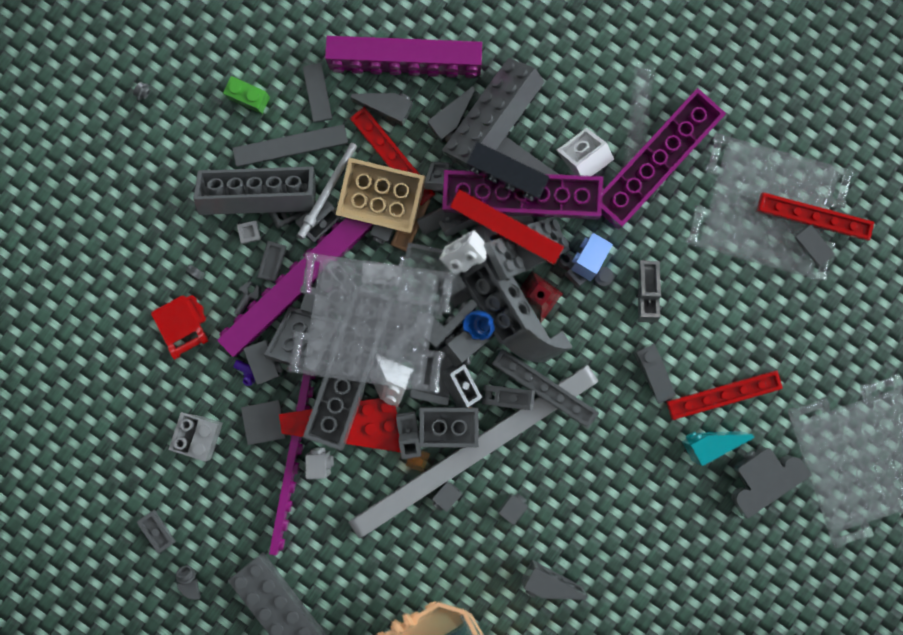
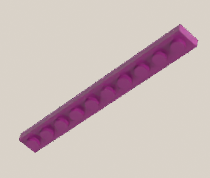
M304 370L296 411L310 409L308 401L309 398L313 397L314 387H311L312 380L316 379L317 374ZM291 435L269 551L270 555L277 556L280 550L283 551L285 539L282 538L289 524V520H286L287 512H291L293 501H290V496L296 488V482L293 480L294 475L298 474L300 466L297 459L298 455H301L303 451L302 437Z

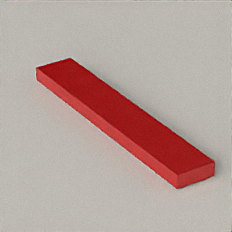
M365 107L350 117L352 123L388 167L419 174ZM424 187L420 206L436 195L433 190L425 189Z
M460 189L450 205L452 209L554 265L564 249V246Z
M764 192L760 194L756 210L759 213L808 226L812 225V227L865 241H870L875 223L874 221Z
M778 370L669 400L666 403L671 420H676L781 390L783 387Z

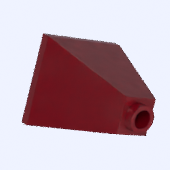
M533 271L520 287L540 323H542L563 294ZM537 292L541 294L542 299L537 297Z

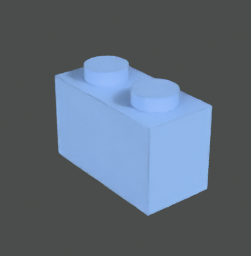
M592 233L589 239L585 237L580 245L582 251L580 253L577 252L571 261L574 263L571 270L592 281L613 244L595 233Z

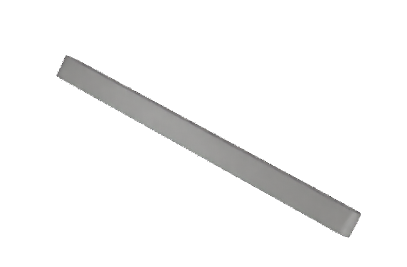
M586 365L557 385L576 397L596 384L598 379L590 367ZM538 396L534 399L533 410L518 409L478 436V447L459 448L354 517L348 523L359 539L555 411L556 408Z

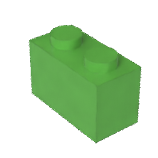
M233 76L230 77L223 92L229 100L260 114H263L270 99L266 91Z

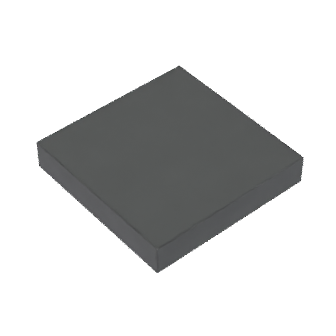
M280 400L241 407L248 445L287 438L286 434L281 433L279 414H282Z

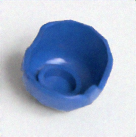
M477 310L466 315L463 320V330L469 332L472 339L485 340L491 337L494 332L493 318L487 312Z

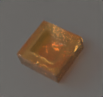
M421 450V456L408 458L406 466L424 472L430 453Z

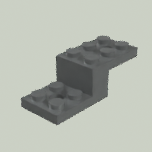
M554 217L526 225L564 246L560 255L570 251L569 243L563 236L560 224ZM505 237L484 244L501 281L528 271L547 261Z
M473 300L469 303L465 301L458 308V314L455 317L451 315L445 321V327L428 311L425 314L420 313L414 320L415 324L411 328L406 327L400 334L402 337L397 342L393 341L386 348L388 351L385 354L390 360L396 362L420 336L438 352L445 344L444 341L463 326L465 316L477 311V304Z

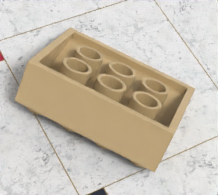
M349 158L336 215L411 233L423 196L426 177Z

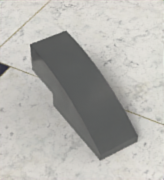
M640 260L638 322L657 323L660 319V261Z

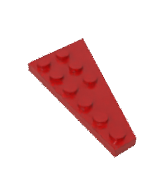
M380 398L360 401L346 444L401 452L396 420V406L389 405ZM313 409L279 414L281 433L303 437Z

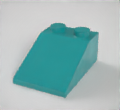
M742 431L692 432L685 437L686 440L682 441L691 460L696 464L704 466L748 442L754 436Z

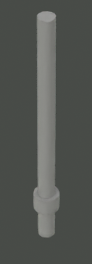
M350 143L311 212L305 216L302 222L303 225L297 234L299 239L304 240L309 229L315 225L317 215L348 164V159L355 152L356 144Z

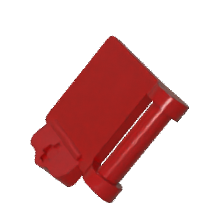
M182 295L151 312L174 360L179 358L180 354L200 343L205 344L209 342L200 325L206 321L204 307L198 303L193 295L188 297ZM197 332L198 337L177 348L175 347V342Z

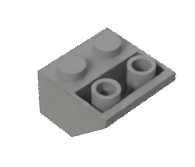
M181 412L169 450L205 462L211 460L223 423L207 417Z

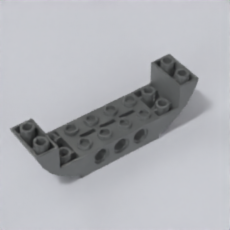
M480 223L466 233L468 234L474 230L485 243L490 242V239L498 234ZM488 253L486 254V259L481 264L471 266L466 272L462 271L463 277L461 279L480 311L487 312L493 318L495 326L493 333L501 345L504 344L519 357L537 363L547 362L573 348L563 331L549 338L514 278L510 277L501 281Z

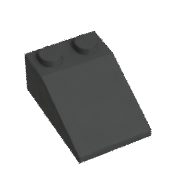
M420 407V447H478L479 408Z
M531 560L521 579L526 590L525 593L533 598L538 596L546 599L586 600L588 597L582 586L534 560Z

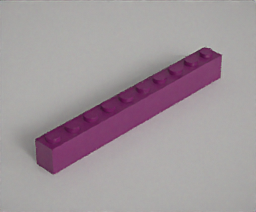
M347 217L341 223H335L331 228L332 232L327 236L323 235L317 241L318 245L314 249L309 248L303 254L304 258L300 262H294L289 267L290 271L286 275L282 274L278 277L274 287L267 288L261 294L262 298L258 302H252L247 307L248 311L244 315L240 314L234 319L233 322L235 324L221 331L219 334L221 337L217 341L232 357L239 356L244 351V348L248 347L305 291L318 281L320 275L328 267L337 263L373 228L374 224Z

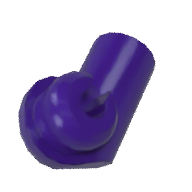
M237 359L233 368L243 372L244 385L251 386L255 383V378L250 365Z

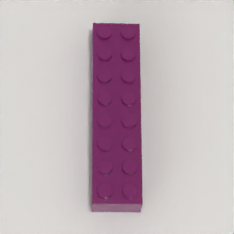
M326 36L325 59L330 70H333L335 73L352 71V73L361 74L363 71H370L372 74L390 72L391 75L409 73L411 76H419L421 73L431 77L446 74L447 77L465 75L467 78H476L481 75L482 42Z
M697 88L602 191L601 214L618 230L623 227L726 113Z
M444 170L442 210L449 213H460L450 207L460 189L505 215L600 219L603 177L546 174L549 176V181L539 201L534 199L532 202L522 197L523 193L517 190L514 193L504 188L505 185L500 182L495 184L487 180L488 176L482 173L476 175L471 171Z

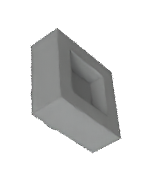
M257 221L237 225L241 244L261 240Z

